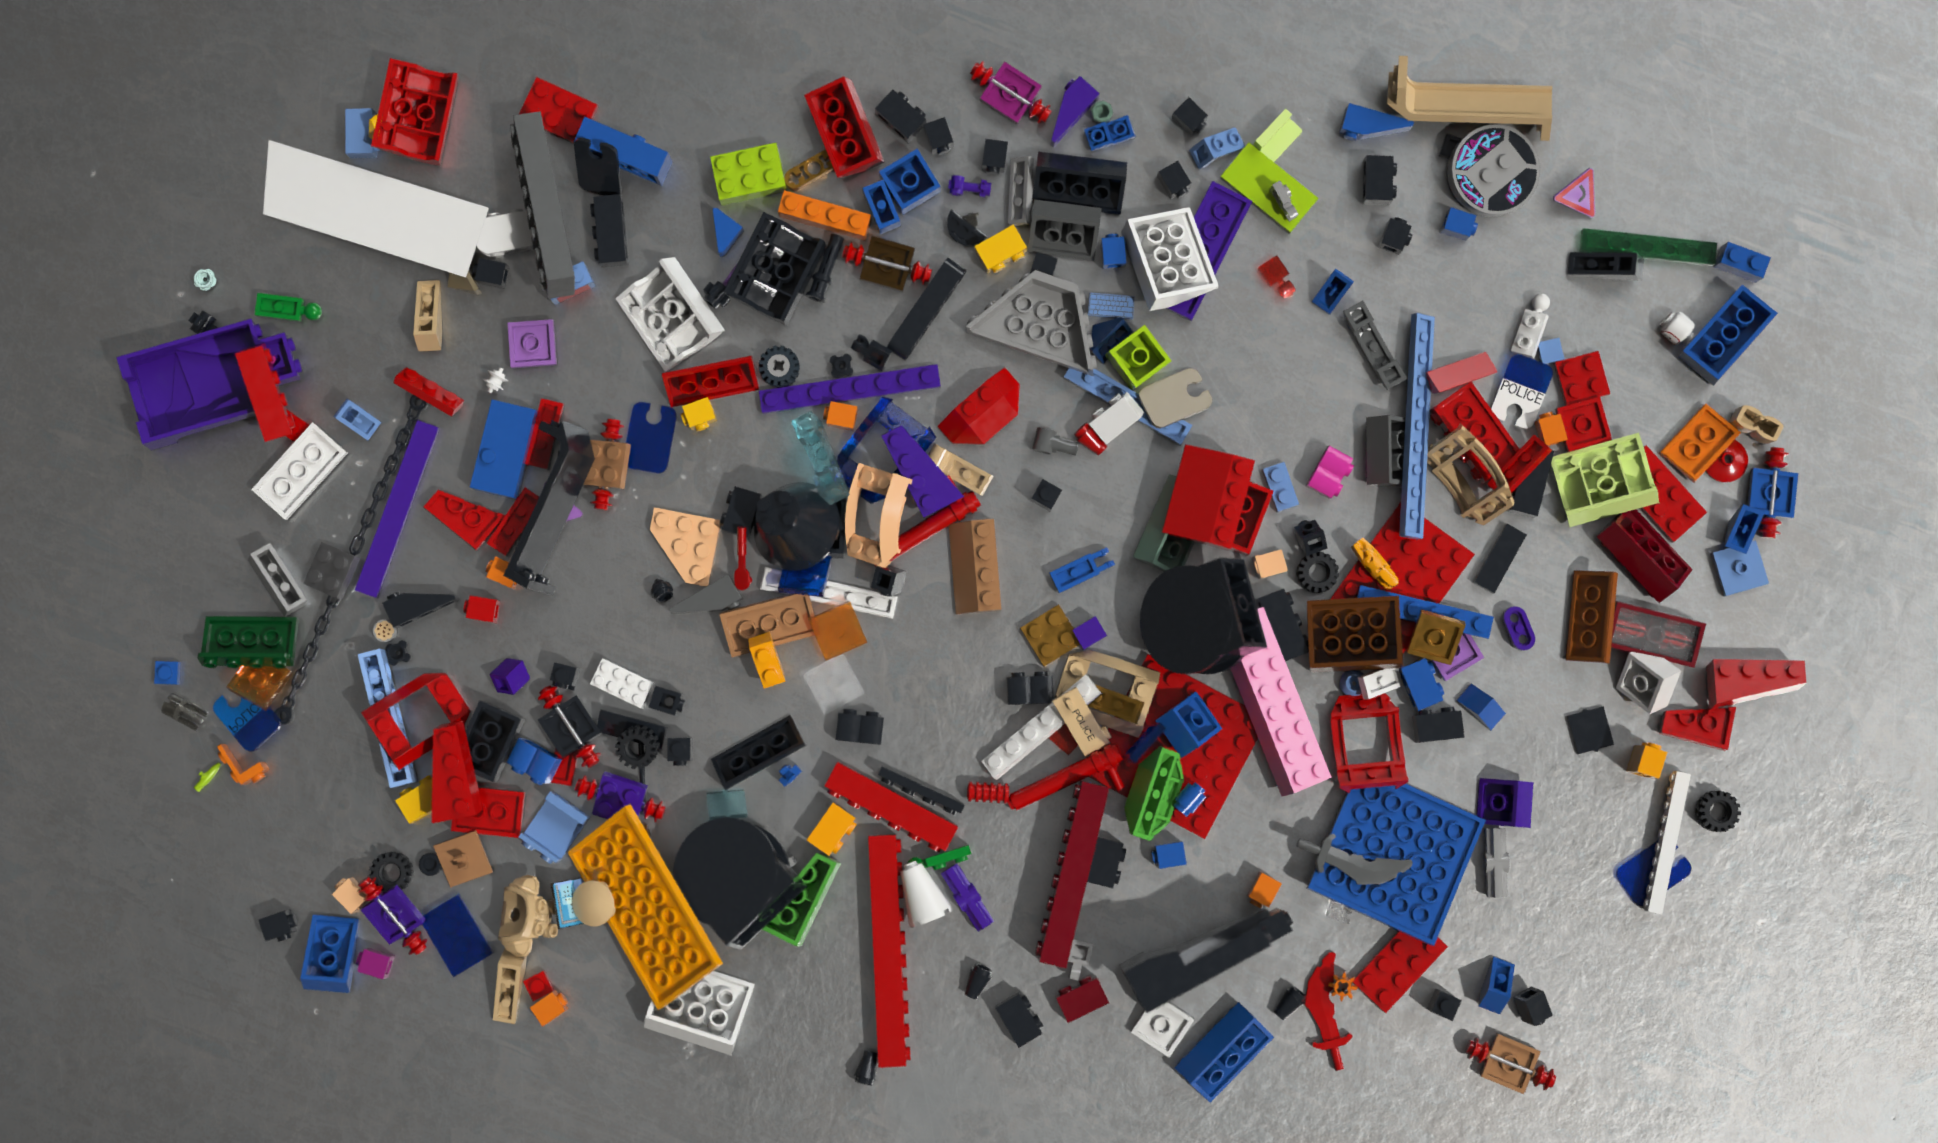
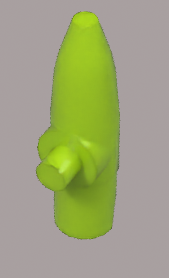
M218 762L207 772L203 773L201 771L198 774L201 778L194 786L197 792H200L213 779L221 763Z

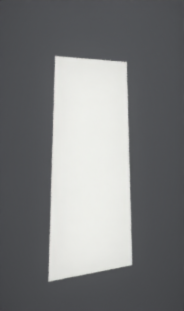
M269 140L263 207L264 215L459 276H467L489 210L488 207Z

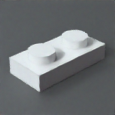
M1399 668L1378 669L1358 677L1363 699H1371L1403 686Z

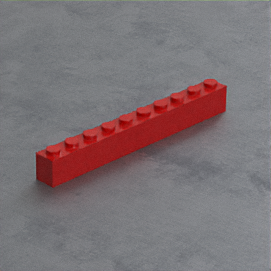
M896 834L869 835L878 1068L905 1067L907 1064L906 1060H911L910 1046H906L905 1037H910L909 1023H905L904 1014H909L908 1000H904L903 991H908L907 977H903L902 968H907L906 954H902L901 945H906L905 931L900 929V922H905L904 908L899 906V899L904 898L903 885L898 884V876H901L902 862L897 861V853H901V839H896Z

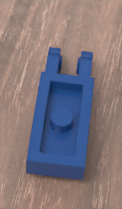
M1104 548L1094 554H1087L1050 572L1049 574L1058 593L1099 575L1100 572L1114 566L1113 560L1107 561L1099 567L1094 562V559L1107 555L1109 552L1108 548Z

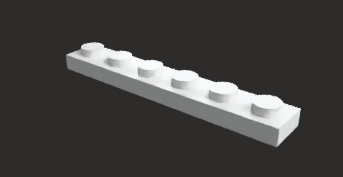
M1084 675L1064 692L1066 693L1077 687L1087 705L1101 694L1087 675ZM1052 702L981 761L994 779L998 780L1065 724L1054 703Z

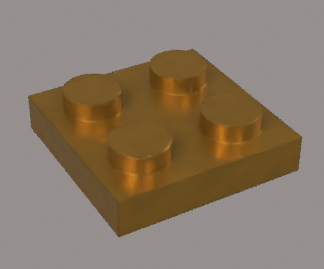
M1059 604L1020 628L1043 667L1080 645L1073 633V626Z
M1421 609L1407 647V653L1451 665L1466 626L1465 621Z

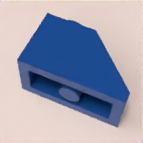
M1493 956L1481 987L1479 1007L1501 1014L1511 998L1515 964Z

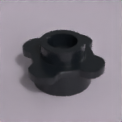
M844 354V356L840 357L836 355L831 356L830 363L833 368L831 374L833 377L851 376L853 374V368H851L850 364L852 357L849 354Z
M401 640L397 644H388L385 647L390 665L395 666L399 662L410 661L411 655L407 652L408 644L406 641Z

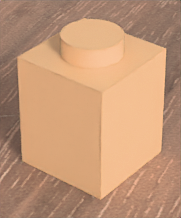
M354 877L340 880L335 885L336 891L332 894L350 914L356 913L368 902L363 900L365 897L364 892H357L360 887L358 886L359 882Z

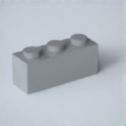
M271 543L250 554L248 558L249 563L284 617L305 606L307 599Z

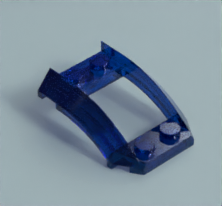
M882 397L838 454L835 477L850 488L858 465L850 457L877 422L888 430L902 425L925 452L937 438L930 426L927 429L892 402L893 399ZM897 467L894 474L902 476ZM862 489L860 494L870 504L880 502V500L886 497L866 489Z

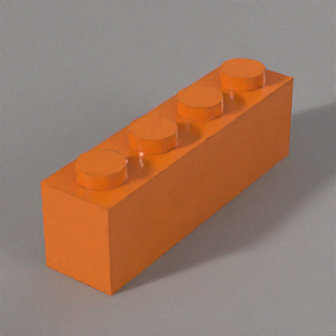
M785 190L778 209V214L781 218L866 241L872 221L871 214Z

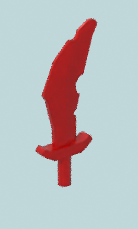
M1329 952L1322 959V965L1316 967L1308 981L1305 1006L1309 1008L1323 1039L1322 1042L1318 1043L1313 1041L1311 1045L1321 1050L1330 1049L1335 1071L1344 1069L1339 1046L1348 1043L1353 1035L1347 1033L1345 1036L1340 1037L1336 1020L1333 1018L1335 1014L1334 1003L1330 1001L1329 993L1334 987H1330L1329 983L1334 982L1336 954Z

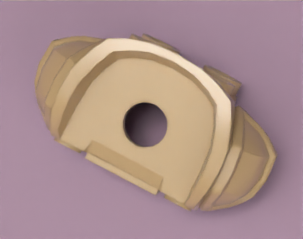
M522 876L504 888L498 940L501 941L507 951L518 957H526L531 952L532 938H538L541 935L545 938H554L558 934L557 925L551 923L552 915L555 914L553 900L549 899L546 901L543 897L537 896L539 893V881L536 876Z

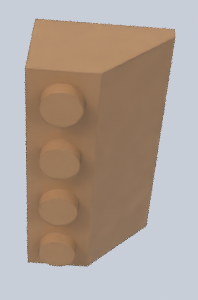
M994 519L971 520L949 525L956 614L1001 611Z

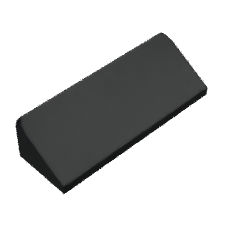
M600 709L597 727L601 733L619 737L631 726L640 725V728L647 726V731L651 729L654 731L652 733L653 737L658 736L656 743L660 742L659 749H662L668 727ZM638 739L631 740L636 743L644 744L642 741Z

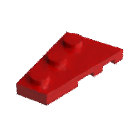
M440 490L423 506L427 512L476 551L505 517L504 514L493 512L483 506L472 504Z
M1736 707L1713 710L1708 708L1663 712L1659 734L1727 751Z

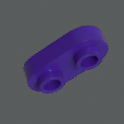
M1516 606L1506 609L1502 620L1512 645L1521 651L1532 648L1535 644V634L1525 611ZM1512 614L1517 616L1515 623L1510 620ZM1520 635H1523L1526 638V641L1523 644L1519 642Z

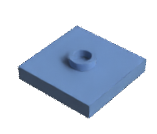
M1756 540L1751 542L1747 554L1731 548L1711 553L1723 596L1769 584Z

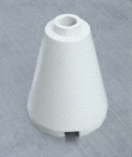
M912 861L903 865L904 870L901 871V878L910 928L915 927L914 922L918 921L922 925L944 916V910L946 909L948 912L953 911L950 903L922 863L917 865L916 861Z

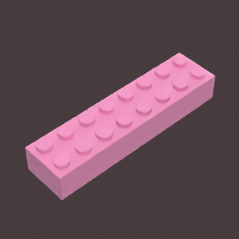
M1264 607L1258 609L1268 647L1245 655L1238 664L1231 668V671L1281 796H1286L1331 778V775Z

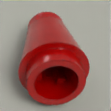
M1087 422L1074 434L1077 438L1076 441L1097 455H1100L1107 448V445Z

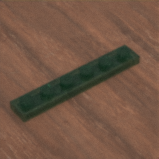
M1583 228L1581 230L1579 252L1638 253L1644 259L1714 266L1716 264L1717 243Z

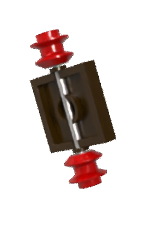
M875 236L871 237L867 253H864L862 245L855 248L853 247V242H851L850 246L845 245L842 258L846 259L845 264L851 260L854 261L857 267L861 262H864L860 275L861 281L900 292L904 291L908 275L911 274L910 277L913 283L919 279L922 281V285H924L925 281H930L933 270L929 268V263L925 267L921 266L920 261H917L912 268L914 247Z

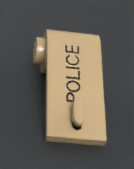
M1077 687L1052 700L1085 757L1110 744L1108 739L1112 738L1107 727H1101L1097 723Z

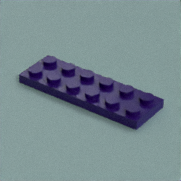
M1212 181L1194 216V220L1215 275L1252 200ZM1205 294L1165 309L1192 321Z

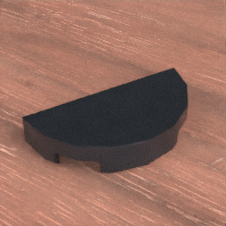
M950 210L947 217V227L950 236L955 242L964 246H973L981 243L988 237L954 210Z

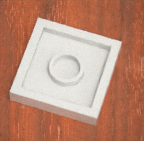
M1168 1002L1148 1014L1144 1010L1132 1028L1131 1033L1170 1058L1192 1025L1194 1018L1171 1002Z

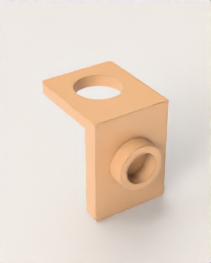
M1282 550L1252 557L1258 579L1288 571Z

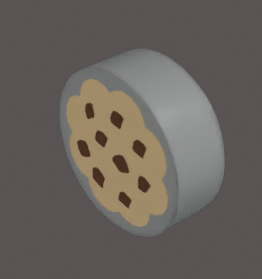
M382 619L374 625L373 634L381 642H390L396 637L397 628H393L390 620Z

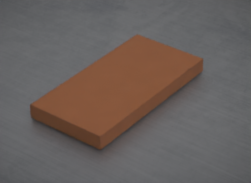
M1574 570L1566 651L1567 661L1610 664L1618 579L1617 572Z

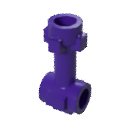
M952 175L951 180H949L948 190H950V195L963 196V191L980 193L982 198L990 196L991 183H988L987 180H981V184L964 182L965 177L959 175Z

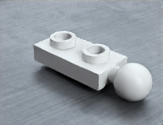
M1543 293L1535 295L1532 299L1533 311L1525 309L1511 349L1513 354L1534 359L1548 320V315L1542 313L1550 305V299L1547 295Z

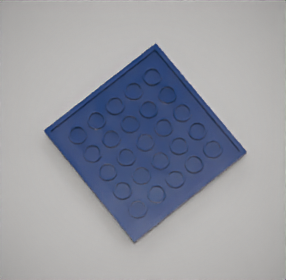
M1404 784L1395 789V785L1351 789L1350 793L1347 792L1329 835H1336V838L1332 840L1331 846L1347 852L1348 855H1362L1369 862L1374 861L1376 858L1412 860V867L1404 873H1397L1396 878L1383 884L1357 885L1355 880L1338 868L1324 863V872L1318 873L1315 867L1306 889L1430 946H1434L1486 820L1408 784Z

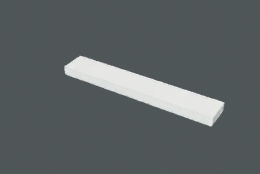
M767 567L764 568L760 590L782 595L808 589L811 601L893 619L898 596L892 595V597H888L871 590Z

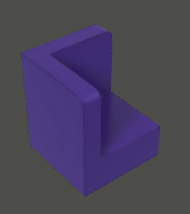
M1096 616L1073 629V633L1079 641L1082 650L1107 636Z
M506 658L489 674L498 693L514 695L530 680L523 660Z

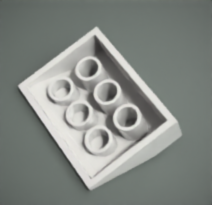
M1190 207L1127 219L1121 233L1125 239V244L1149 311L1172 307L1219 287Z
M713 971L662 1009L658 1010L651 1000L645 1017L644 1028L732 1055L755 984Z

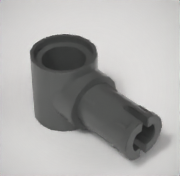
M1037 427L1032 450L1044 454H1052V452L1056 453V451L1071 455L1077 454L1078 442L1062 439L1060 435H1056V431Z

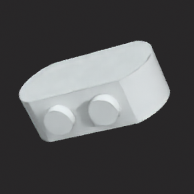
M512 209L509 211V214H488L477 243V248L490 258L532 251V234L528 227L527 211Z

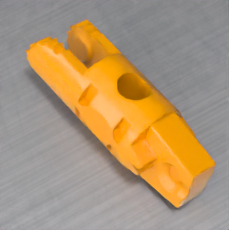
M1361 538L1351 546L1360 563L1380 585L1387 590L1397 586L1399 578H1397L1390 565L1369 542Z

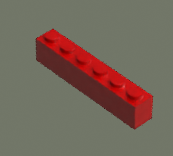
M840 762L836 763L825 784V787L829 788L827 793L838 799L842 795L849 799L847 804L856 809H859L860 806L868 809L867 814L877 820L883 817L889 821L888 826L898 831L901 828L909 831L907 836L918 842L921 838L929 842V848L939 853L941 849L947 850L959 827Z

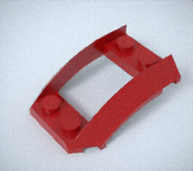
M424 673L361 712L398 770H401L432 750L433 735L412 748L388 712L389 708L427 686L450 723L463 720L465 724L471 712L446 673Z
M1386 693L1371 699H1363L1362 694L1358 696H1339L1330 713L1339 787L1350 793L1351 789L1394 785L1395 789L1409 781L1401 738L1399 707H1396L1390 701L1391 698ZM1385 716L1390 761L1348 765L1342 720Z

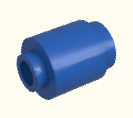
M1196 782L1193 785L1188 783L1176 797V802L1173 806L1188 817L1190 813L1193 814L1206 798L1203 795L1205 790Z

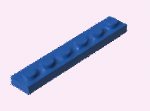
M1359 586L1357 598L1399 596L1400 617L1403 620L1417 622L1422 609L1465 621L1466 626L1463 634L1489 639L1493 616L1366 586Z

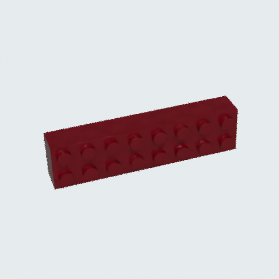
M1080 781V785L1075 784L1072 798H1076L1074 807L1069 808L1067 820L1071 822L1069 830L1064 829L1062 843H1065L1063 852L1059 851L1056 862L1060 868L1058 874L1054 873L1051 883L1054 893L1053 897L1048 896L1046 910L1049 911L1047 919L1043 918L1040 932L1044 935L1042 941L1037 942L1035 956H1038V960L1041 963L1067 968L1109 787Z

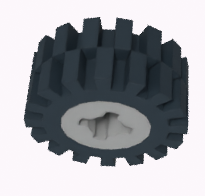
M776 345L762 353L758 363L759 372L766 383L772 387L781 388L783 386L787 387L790 383L796 381V377L799 376L800 365L796 354L790 348H785V346L781 345L777 347Z

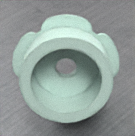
M210 269L198 270L194 275L195 286L200 287L203 291L210 290V287H214L216 284L214 272Z

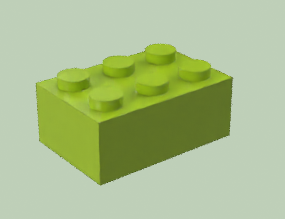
M776 142L710 156L719 201L722 206L783 193L784 190L787 191Z

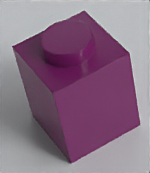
M366 948L363 952L360 951L357 957L356 965H359L357 972L386 979L389 976L395 955Z

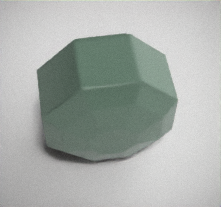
M1105 101L1096 102L1091 109L1093 121L1099 124L1109 122L1113 115L1111 104Z

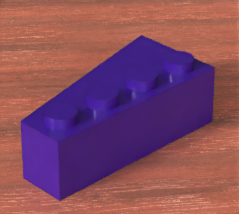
M902 425L881 435L901 475L913 480L912 484H908V489L923 518L964 497Z

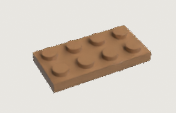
M808 589L724 611L719 614L731 657L751 653L748 639L767 632L771 633L775 646L820 634Z

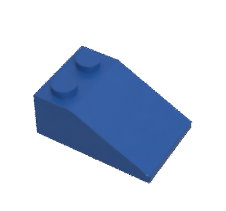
M322 915L312 916L300 977L303 989L350 993L359 919Z

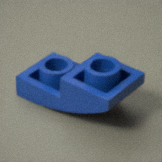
M1128 115L1108 123L1103 122L1084 129L1091 151L1136 138Z

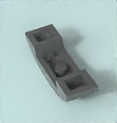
M1362 300L1344 310L1343 314L1361 351L1386 390L1407 380L1398 361L1394 360L1373 323L1374 319L1364 301Z

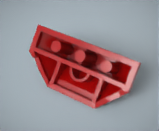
M1003 368L955 407L937 427L952 444L984 445L1018 415L1020 384L1006 368Z

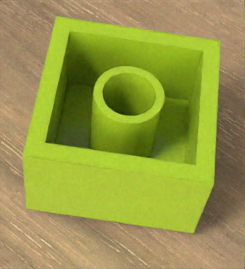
M1145 325L1105 354L1106 358L1131 390L1137 388L1171 362V359Z

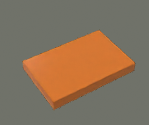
M1705 404L1659 454L1695 483L1741 432L1709 405Z

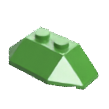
M1159 747L1138 765L1124 807L1131 835L1151 841L1154 835L1169 824L1174 810L1173 805L1176 802L1175 799L1179 795L1184 781L1179 753Z

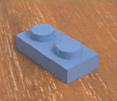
M1285 462L1262 470L1268 488L1274 491L1272 500L1277 512L1299 505Z

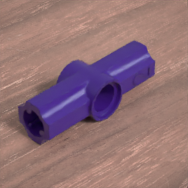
M957 863L941 873L953 892V897L957 904L967 914L978 932L994 922L982 903V898L972 882L968 881Z

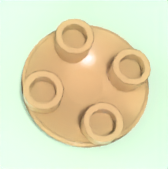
M586 881L580 884L573 894V910L582 923L588 926H600L614 916L616 911L614 898L605 882Z

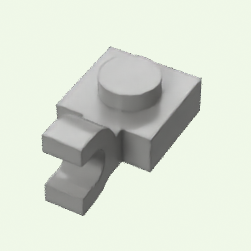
M1073 939L1068 962H1072L1069 979L1078 981L1082 965L1089 967L1094 944Z

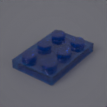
M460 894L423 915L426 920L422 925L453 977L494 953Z

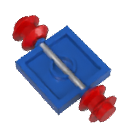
M1771 447L1770 451L1765 452L1770 458L1764 463L1770 467V470L1752 468L1750 472L1747 505L1765 512L1764 516L1766 518H1763L1760 522L1763 528L1757 531V533L1762 534V538L1776 539V535H1781L1776 530L1777 526L1782 525V523L1775 519V517L1794 518L1798 473L1780 471V468L1788 465V463L1783 461L1784 457L1789 455V453L1784 452V448Z

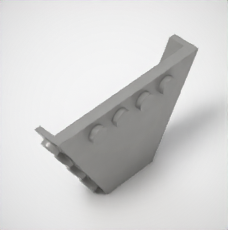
M1037 270L1031 274L1026 273L1019 280V284L1014 288H1007L999 300L990 302L984 308L985 311L979 316L974 315L967 322V326H965L968 334L1094 376L1093 369H1097L1095 355L1090 356L1089 348L1093 347L1092 336L1086 333L1085 326H1089L1087 312L1083 313L1081 306L1086 304L1084 292H1079L1078 284Z

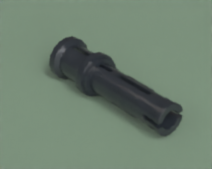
M837 234L830 235L818 272L812 276L813 283L810 291L806 293L807 298L820 303L825 302L826 290L828 285L832 283L830 276L844 241L842 236Z

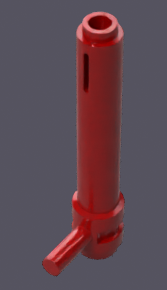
M948 475L949 480L955 485L950 475ZM971 490L968 493H962L964 497L947 505L898 536V548L901 549L900 554L896 553L889 561L898 558L957 520L959 522L966 518L965 515L970 512L973 514L978 511L977 508L981 504L974 492Z
M1116 743L1113 745L1108 744L1104 746L1103 750H1096L1090 753V756L1009 794L1008 805L1011 810L1016 809L1018 811L1097 772L1101 774L1107 771L1116 790H1121L1125 786L1115 768L1124 760L1121 750Z

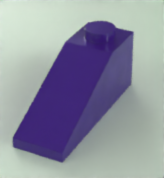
M1081 76L1076 80L1072 78L1064 87L1066 91L1051 139V146L1053 148L1099 99L1100 93Z

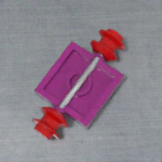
M984 61L973 66L970 72L972 75L971 80L973 81L977 78L980 80V86L989 84L980 97V101L1015 124L1019 123L1027 109L1029 110V118L1037 117L1038 124L1041 121L1044 123L1047 121L1052 113L1049 110L1051 105L1043 106L1042 99L1033 102L1042 85L1005 61L995 76H993V67L985 68Z

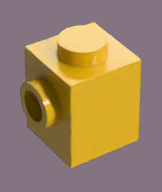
M708 397L682 406L684 412L680 413L684 425H689L691 430L696 429L697 432L709 428L708 424L717 421Z

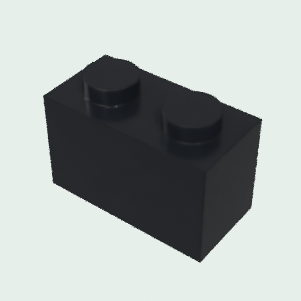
M892 89L877 105L875 114L903 140L909 143L924 127L923 124H926V119L924 118L926 114L917 106L913 108L908 103L909 99L901 91L897 93Z
M1366 155L1363 160L1362 204L1390 205L1393 199H1396L1397 186L1393 185V176L1397 175V163H1394V156Z
M736 486L733 491L730 490L726 500L729 507L727 513H722L719 525H722V530L737 535V527L744 526L746 527V538L750 539L757 512V503L762 499V495Z
M1454 707L1441 708V713H1432V709L1419 710L1418 715L1412 716L1415 743L1465 738L1461 710L1455 711Z
M1100 837L1097 838L1087 882L1113 888L1114 884L1118 885L1121 871H1118L1119 862H1124L1127 850L1123 848V843Z
M1017 992L997 1004L995 1008L1020 1048L1043 1034L1040 1028L1044 1026L1037 1014L1032 1016L1029 1010L1032 1005L1026 995L1021 997L1020 993Z

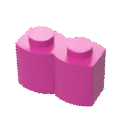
M1330 445L1327 446L1306 487L1328 499H1331L1333 495L1337 497L1343 487L1340 484L1344 476L1348 477L1354 467L1351 464L1353 458Z

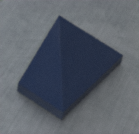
M1122 317L1094 324L1092 327L1093 347L1090 350L1100 363L1104 364L1108 360L1105 354L1129 337L1134 331Z

